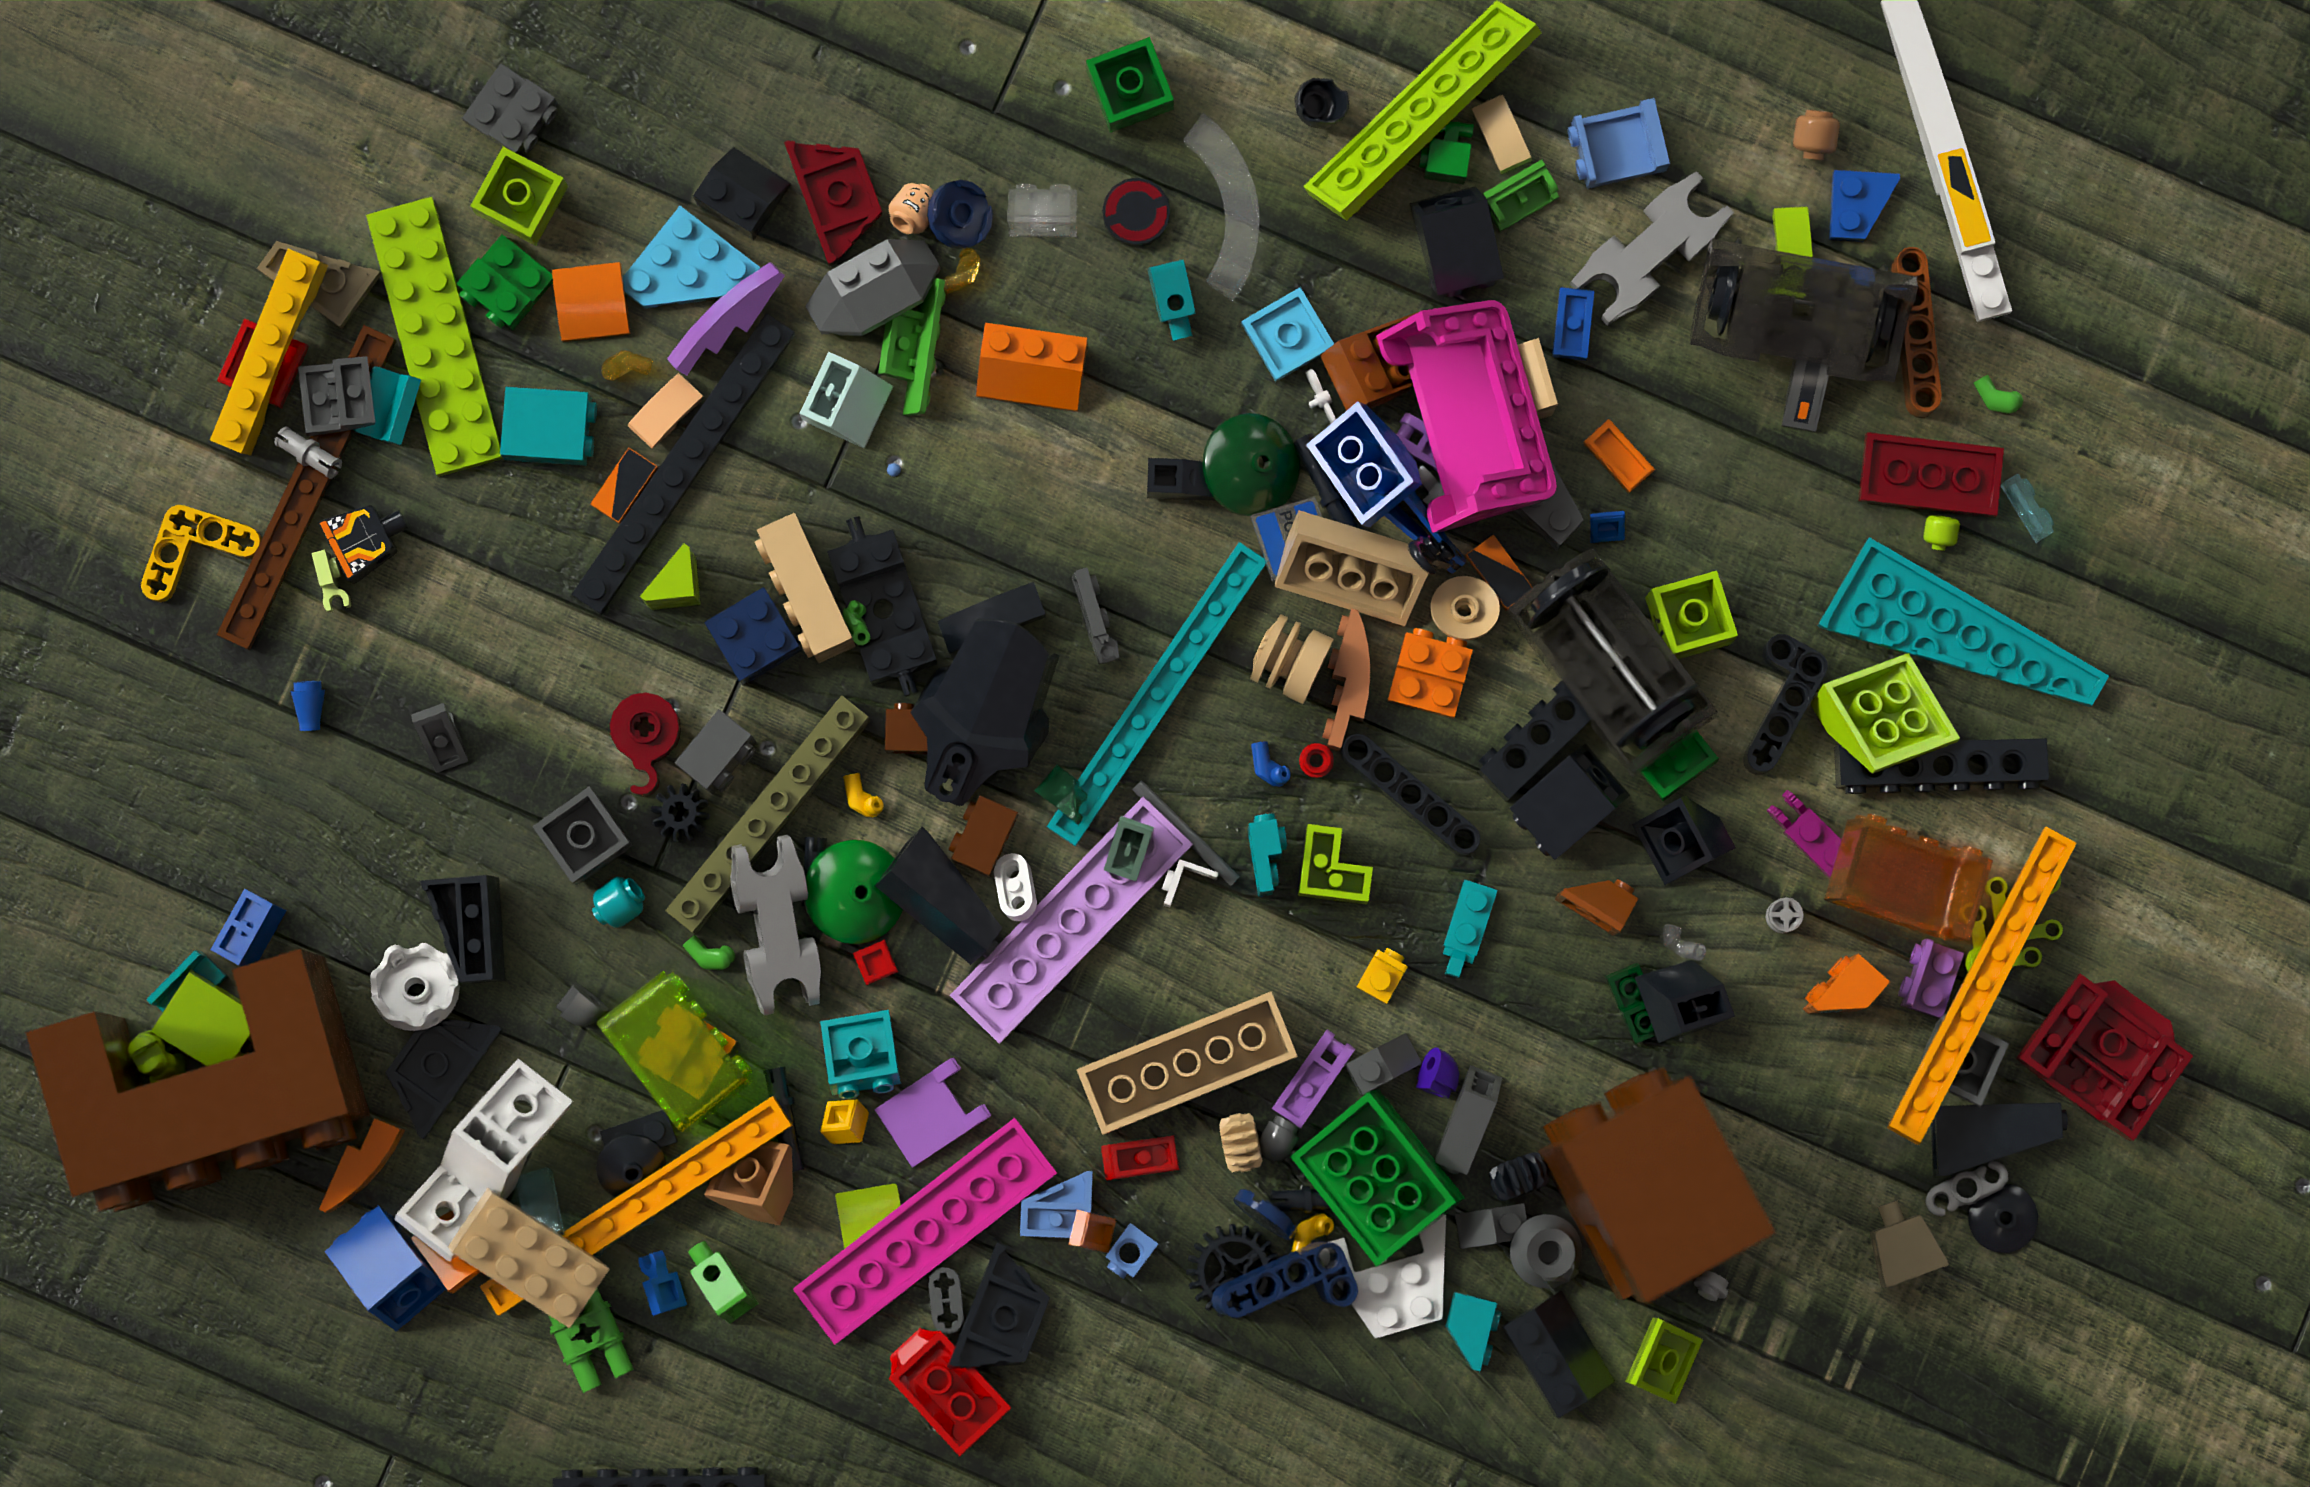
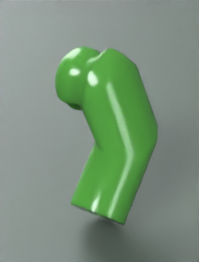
M1989 375L1973 383L1986 407L1991 411L2010 414L2016 412L2023 404V397L2019 392L1997 390Z
M696 935L683 944L685 950L698 965L706 970H723L729 967L730 963L735 959V952L731 947L723 945L720 949H707Z

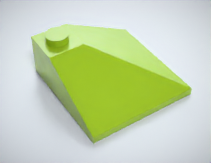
M1909 653L1823 684L1810 704L1827 733L1871 773L1953 744L1960 739Z

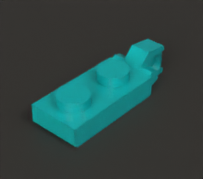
M1464 880L1443 944V955L1450 957L1445 974L1458 978L1460 977L1464 962L1473 964L1474 958L1478 954L1498 890Z

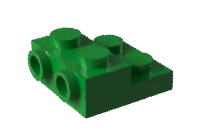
M501 234L481 259L478 257L456 284L462 290L459 296L475 308L479 303L489 311L485 317L500 329L506 325L513 331L551 286L553 276L552 273Z

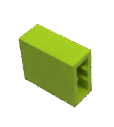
M192 969L151 1030L152 1033L206 1066L245 1055L239 1050L246 1039L252 1042L241 1000Z

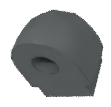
M577 982L572 985L556 1006L562 1012L560 1017L575 1026L595 1024L608 1012V1008L599 998Z
M1276 1115L1273 1122L1269 1121L1259 1138L1262 1156L1271 1162H1280L1286 1159L1299 1140L1297 1134L1300 1128Z

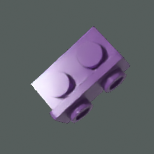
M1928 938L1922 940L1921 945L1915 944L1909 963L1914 965L1910 978L1904 977L1898 996L1903 997L1901 1006L1940 1019L1944 1015L1964 953L1936 944Z

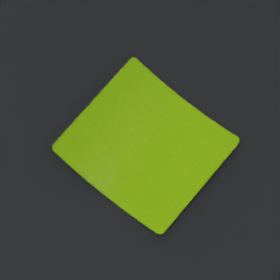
M897 1184L835 1194L844 1249L901 1206Z

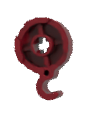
M645 692L633 694L622 700L613 711L610 721L611 738L617 749L632 760L634 767L638 771L648 773L649 775L647 785L643 787L632 785L630 787L631 792L640 797H648L659 788L660 778L654 769V764L661 761L662 758L669 755L676 748L681 735L680 718L673 706L661 696ZM648 719V722L654 725V731H648V736L642 737V733L637 730V726L642 724V720Z

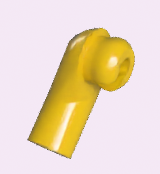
M860 773L843 776L849 807L865 817L874 818L883 811L884 803L880 797H874L863 791Z

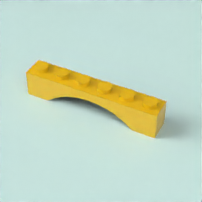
M287 249L210 441L242 454H252L264 425L269 399L283 358L301 320L317 295L328 268L327 264Z

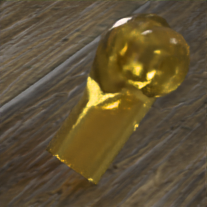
M963 249L959 253L960 260L956 273L942 278V280H945L944 291L946 295L967 287L976 281L981 260L974 249Z
M622 350L603 362L601 373L605 379L610 381L620 378L631 370L648 376L653 359Z

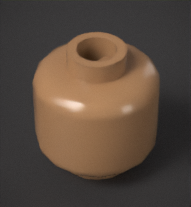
M1806 110L1805 115H1801L1796 119L1793 146L1797 150L1804 151L1803 158L1824 160V154H1831L1836 151L1840 122L1832 118L1833 112Z

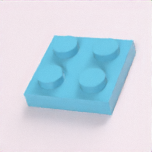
M1301 287L1241 321V325L1275 382L1320 357L1323 352L1334 345Z

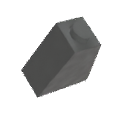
M1469 1066L1435 1158V1163L1440 1164L1444 1170L1455 1174L1459 1172L1468 1174L1497 1104L1502 1077L1474 1066Z

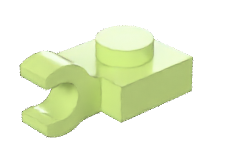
M326 550L312 553L319 585L323 591L324 608L329 613L333 612L331 603L333 598L337 596L342 597L346 608L351 607L350 596L344 590L338 588L337 578L342 577L337 558H332L331 554Z

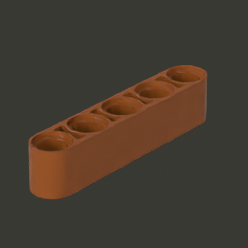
M1908 247L1897 255L1892 263L1891 271L1892 280L1899 283L1896 319L1905 405L1911 415L1924 418L1938 408L1941 403L1942 394L1928 261L1921 249ZM1910 258L1914 260L1917 264V272L1911 273L1904 270L1901 264L1902 259ZM1905 293H1917L1921 299V305L1911 306L1905 299ZM1917 325L1921 327L1924 331V339L1916 340L1912 338L1908 331L1909 326ZM1922 359L1928 366V372L1924 374L1916 372L1913 369L1912 360ZM1923 392L1928 394L1931 398V406L1927 408L1921 407L1916 402V393Z

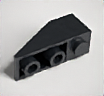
M1148 458L1147 498L1217 501L1206 484L1203 474V461Z

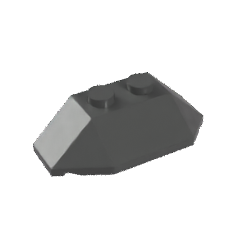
M886 239L828 271L805 307L821 334L830 335V333L863 336L923 303L941 267L925 240Z

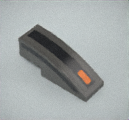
M1804 319L1801 323L1796 354L1792 363L1782 427L1816 432L1831 368L1838 325Z

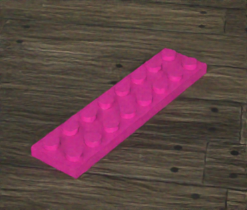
M1013 1118L794 1287L793 1291L834 1345H836L1051 1179L1057 1172L1016 1118Z

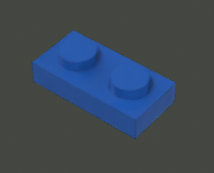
M1560 287L1552 357L1587 360L1594 291Z

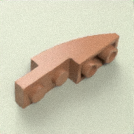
M1351 608L1349 617L1344 615L1341 617L1337 635L1343 637L1340 650L1332 649L1327 667L1334 670L1332 679L1345 682L1344 686H1336L1331 704L1338 706L1335 719L1327 718L1322 738L1329 739L1327 744L1329 749L1339 752L1349 719L1362 722L1364 719L1370 685V658L1367 637L1359 611Z

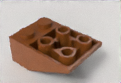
M1416 313L1341 339L1320 355L1346 411L1358 401L1366 404L1371 409L1414 389L1408 365L1393 366L1389 364L1381 354L1376 335Z

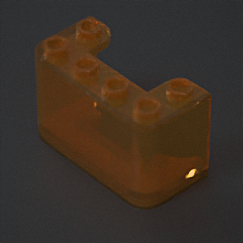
M1867 814V816L1856 815L1855 819L1847 820L1825 893V901L1936 938L1949 941L1970 940L1993 860L1982 857L1983 851L1974 847L1963 846L1958 848L1951 846L1950 850L1938 847L1939 841L1919 836V839L1916 840L1907 837V830L1886 825V818L1874 814Z

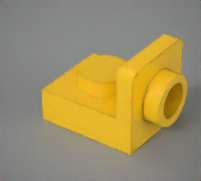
M1386 948L1384 953L1377 950L1356 988L1387 1004L1408 966L1402 963L1404 957L1389 948Z

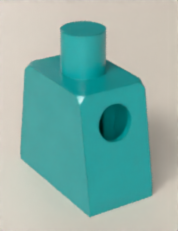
M1184 259L1150 267L1147 271L1160 323L1168 321L1173 341L1193 336L1188 316L1194 315L1196 312ZM1170 296L1179 297L1181 305L1179 310L1174 311L1170 309L1168 302Z

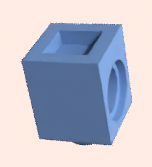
M1130 1223L1105 1256L1110 1260L1107 1267L1123 1279L1127 1274L1134 1277L1158 1243ZM1125 1243L1136 1244L1140 1250L1139 1259L1134 1263L1122 1261L1119 1255L1122 1245Z

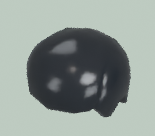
M1311 78L1300 85L1294 96L1296 113L1309 127L1327 129L1340 122L1349 110L1348 92L1339 89L1333 79Z

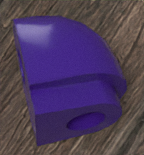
M1437 1047L1432 1048L1422 1062L1416 1088L1434 1096L1449 1099L1451 1092H1456L1460 1075L1454 1058Z

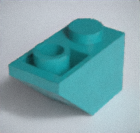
M1454 1292L1446 1328L1470 1368L1481 1371L1482 1365L1488 1366L1493 1345H1489L1487 1342L1490 1330L1497 1331L1501 1311L1495 1310L1497 1305L1495 1302Z

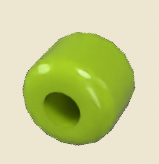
M1930 515L1926 518L1923 539L1927 543L1932 544V549L1945 551L1946 546H1954L1957 543L1960 523L1957 519L1951 517Z

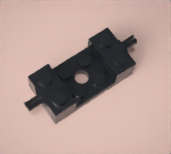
M860 516L854 517L857 531L855 530L852 518L846 520L852 540L844 546L827 551L846 608L852 600H856L866 607V613L861 618L866 623L870 640L867 644L859 645L870 682L872 686L899 678L904 697L911 696L907 682H909L912 694L914 695L918 693L912 673L938 665L894 531L892 529L877 535H865ZM885 600L893 605V613L889 618L880 619L874 615V607L879 601Z

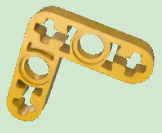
M185 505L172 506L164 515L141 583L142 592L154 602L169 600L176 590L192 542L240 558L250 559L254 557L262 537L255 529ZM182 513H185L186 519L198 524L196 536H192L195 530L185 525H182L180 530H177V525L173 523V518L181 517ZM213 522L219 523L223 529L221 537L216 541L207 540L204 535L206 526ZM230 528H235L232 534L240 538H245L247 533L250 534V539L254 541L253 547L247 546L245 551H241L242 546L229 540ZM229 540V547H225L224 545ZM169 544L176 545L179 551L177 559L171 563L163 562L160 556L163 547ZM158 564L167 570H173L171 576L164 572L162 583L167 585L165 591L159 590L157 595H154L155 590L150 587L152 581L158 582L162 573L159 570H155L156 565Z

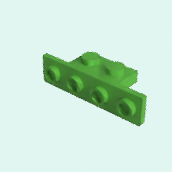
M938 278L934 279L925 300L919 305L918 312L909 310L885 324L878 374L908 381L903 415L906 416L925 414L926 408L930 403V379L936 364L934 352L936 341L941 331L939 324L940 312L946 297L944 291L945 280Z

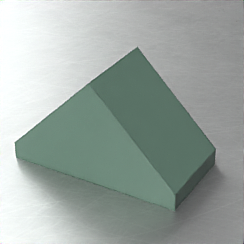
M1121 816L1104 871L1137 881L1154 832V827Z

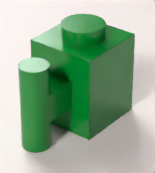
M1450 121L1439 132L1445 134L1444 140L1433 138L1429 143V148H1422L1419 168H1425L1424 179L1465 184L1471 144L1458 142V136L1472 138L1474 124Z

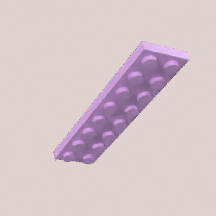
M1144 797L1123 816L1154 827V832L1137 881L1104 871L1117 823L1036 906L1034 913L1028 919L1021 921L995 948L990 956L984 959L950 994L999 1044L1192 847L1193 844Z

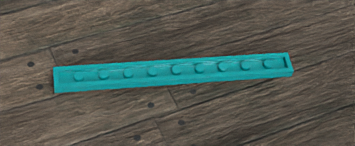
M1239 542L1046 826L1049 830L1076 847L1268 562L1266 559Z

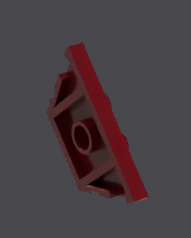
M795 141L784 142L825 257L828 265L832 266L883 215L859 148H835L825 144L808 145L799 144Z

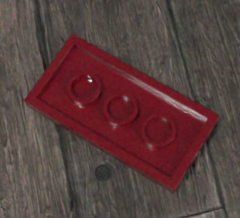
M1867 432L1865 434L1858 502L1995 518L1998 514L2004 448Z

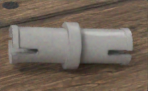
M283 427L277 433L286 439L282 440L279 437H275V445L295 456L298 463L303 466L310 465L329 479L334 478L339 471L332 467L334 465L341 469L342 460L321 449L318 442L313 439L306 440L293 432L289 427Z

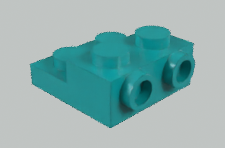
M1275 813L1254 816V822L1249 823L1247 828L1258 897L1272 895L1273 887L1278 886L1279 878L1276 863L1269 864V860L1280 859L1281 850H1286L1287 847L1284 826H1277Z
M889 1010L820 1021L828 1082L832 1095L838 1094L841 1099H852L857 1097L861 1090L873 1089L875 1093H887L894 1089V1085L901 1084Z

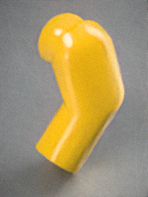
M1315 1214L1301 1221L1297 1226L1291 1253L1311 1244V1241L1316 1238L1329 1235L1334 1229L1333 1220L1325 1214Z

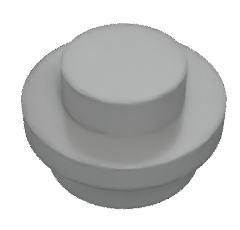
M1704 1271L1701 1277L1695 1279L1694 1285L1699 1289L1698 1294L1711 1301L1727 1297L1728 1290L1726 1288L1729 1283L1722 1276L1710 1271Z

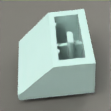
M828 352L799 414L802 421L865 449L893 386L863 367Z

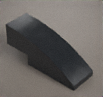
M1031 582L972 605L937 622L948 652L951 654L959 651L977 618L1010 621L1023 626L1046 618V614L1035 584Z

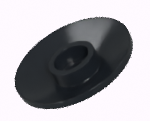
M637 1134L622 1135L611 1140L601 1150L596 1166L598 1180L610 1195L618 1197L666 1166V1158L659 1145L650 1138ZM630 1168H635L638 1170V1174L636 1176H628L626 1171Z
M2006 1183L2000 1191L1970 1205L1968 1224L1972 1235L1984 1248L1993 1252L2009 1253L2021 1249L2033 1238L2038 1225V1212L2034 1201L2026 1191L2018 1186ZM2004 1211L2009 1212L2011 1215V1221L2007 1225L2002 1224L1999 1219L2000 1214Z

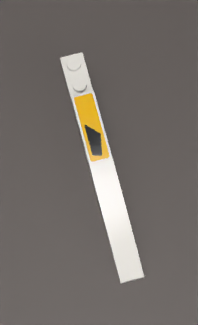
M1883 0L1881 5L1934 188L1936 194L1941 197L1976 321L1980 322L2010 314L2012 312L1993 247L1995 244L1993 232L1952 100L1918 1Z

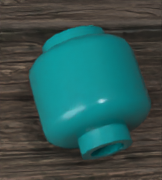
M616 876L593 894L595 907L592 908V912L602 925L608 923L612 927L621 928L643 911L645 895L633 879Z

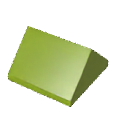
M683 543L641 594L640 598L650 609L657 610L701 605L696 556L685 543Z
M1652 1318L1625 1382L1676 1404L1703 1339L1659 1318Z

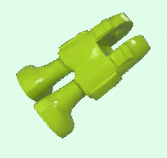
M151 1030L138 1034L128 1046L129 1057L133 1059L139 1072L150 1076L151 1083L186 1073V1059L181 1053H169L175 1046L152 1033Z

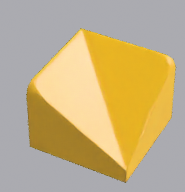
M858 1099L828 1101L820 1132L832 1144L862 1142L869 1112Z

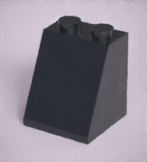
M1476 186L1410 203L1430 282L1437 295L1443 294V297L1457 296L1463 293L1464 288L1476 286L1477 289L1488 288L1496 284L1495 280L1504 278L1488 202Z
M1585 743L1515 802L1510 809L1514 813L1512 816L1515 822L1523 830L1528 829L1536 838L1535 843L1538 849L1544 855L1551 856L1556 860L1631 795Z

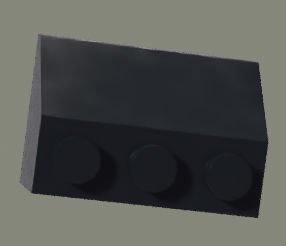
M1561 1290L1501 1325L1554 1417L1560 1418L1615 1382Z

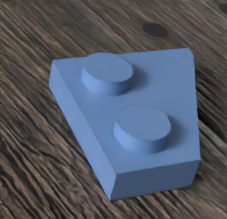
M1086 1171L1022 1200L1020 1236L1070 1238L1077 1210L1091 1213L1093 1171Z

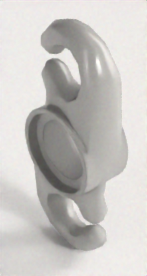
M1993 1160L1989 1162V1168L1995 1169L1999 1173V1179L1995 1183H1990L1985 1179L1987 1168L1981 1165L1975 1171L1961 1172L1932 1187L1926 1196L1928 1210L1936 1216L1942 1217L1945 1215V1209L1937 1207L1934 1203L1935 1197L1938 1194H1944L1948 1197L1947 1210L1953 1212L1959 1206L1972 1205L2000 1191L2008 1181L2006 1167L1998 1161ZM1963 1179H1971L1977 1185V1192L1971 1198H1963L1957 1193V1184Z

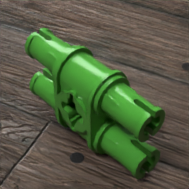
M596 1288L584 1306L585 1311L582 1312V1316L576 1318L570 1328L549 1316L553 1325L550 1327L551 1331L549 1332L554 1334L564 1356L562 1361L566 1365L571 1366L583 1393L602 1385L590 1358L591 1351L598 1348L599 1351H603L615 1378L634 1370L622 1343L624 1333L620 1332L610 1310L611 1304H608V1301H603L598 1288ZM584 1323L587 1327L600 1326V1329L591 1335L593 1340L591 1343L587 1339L574 1340L583 1331L581 1325Z

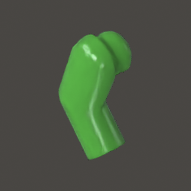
M852 600L847 608L844 607L842 617L854 642L858 645H865L870 640L866 623L861 618L866 613V607L860 602Z

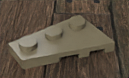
M279 241L275 242L257 267L259 272L275 281L287 249L327 264L328 268L310 307L341 329H343L382 275L378 270L367 269L344 260L319 255L316 252Z

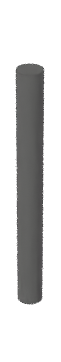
M1142 780L1132 789L1140 798L1144 797L1177 828L1193 844L1191 848L1215 872H1218V875L1230 886L1240 878Z

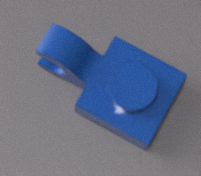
M662 1250L638 1258L641 1271L650 1279L642 1282L652 1316L687 1305L677 1272L668 1273L666 1257Z

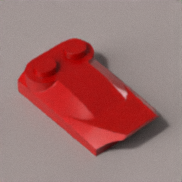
M919 1328L890 1355L891 1374L889 1380L959 1456H962L988 1433L1012 1407L976 1368L950 1369L947 1367L955 1345L941 1330L929 1331Z

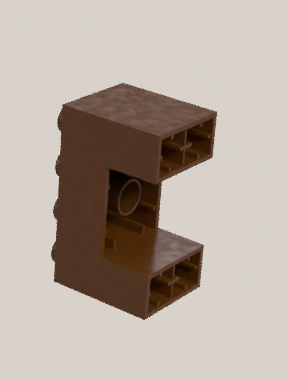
M298 949L232 969L255 1052L144 1085L141 1073L137 1070L138 1067L133 1059L129 1057L128 1046L131 1038L126 1020L123 1017L94 1011L26 1032L72 1197L95 1198L98 1212L111 1209L114 1212H119L155 1201L151 1183L164 1180L167 1191L180 1188L182 1192L223 1180L218 1165L219 1162L233 1159L235 1170L248 1168L249 1171L289 1160L290 1157L285 1143L301 1138L304 1149L316 1147V1150H322L357 1139L353 1122L370 1117L371 1115L325 957Z
M1664 1067L1650 1072L1647 1071L1604 1093L1612 1108L1611 1111L1605 1113L1601 1103L1598 1101L1594 1104L1591 1103L1587 1106L1578 1107L1543 1126L1551 1143L1537 1150V1153H1540L1543 1161L1546 1162L1552 1181L1617 1299L1624 1300L1635 1295L1638 1302L1647 1303L1775 1233L1690 1076L1671 1081Z

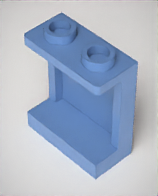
M1654 98L1643 100L1639 106L1586 118H1582L1581 115L1574 116L1571 123L1572 127H1568L1571 147H1577L1580 158L1575 161L1579 180L1585 179L1587 189L1665 172L1670 165Z

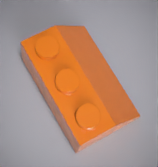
M985 323L976 397L1078 412L1088 347L1087 337Z

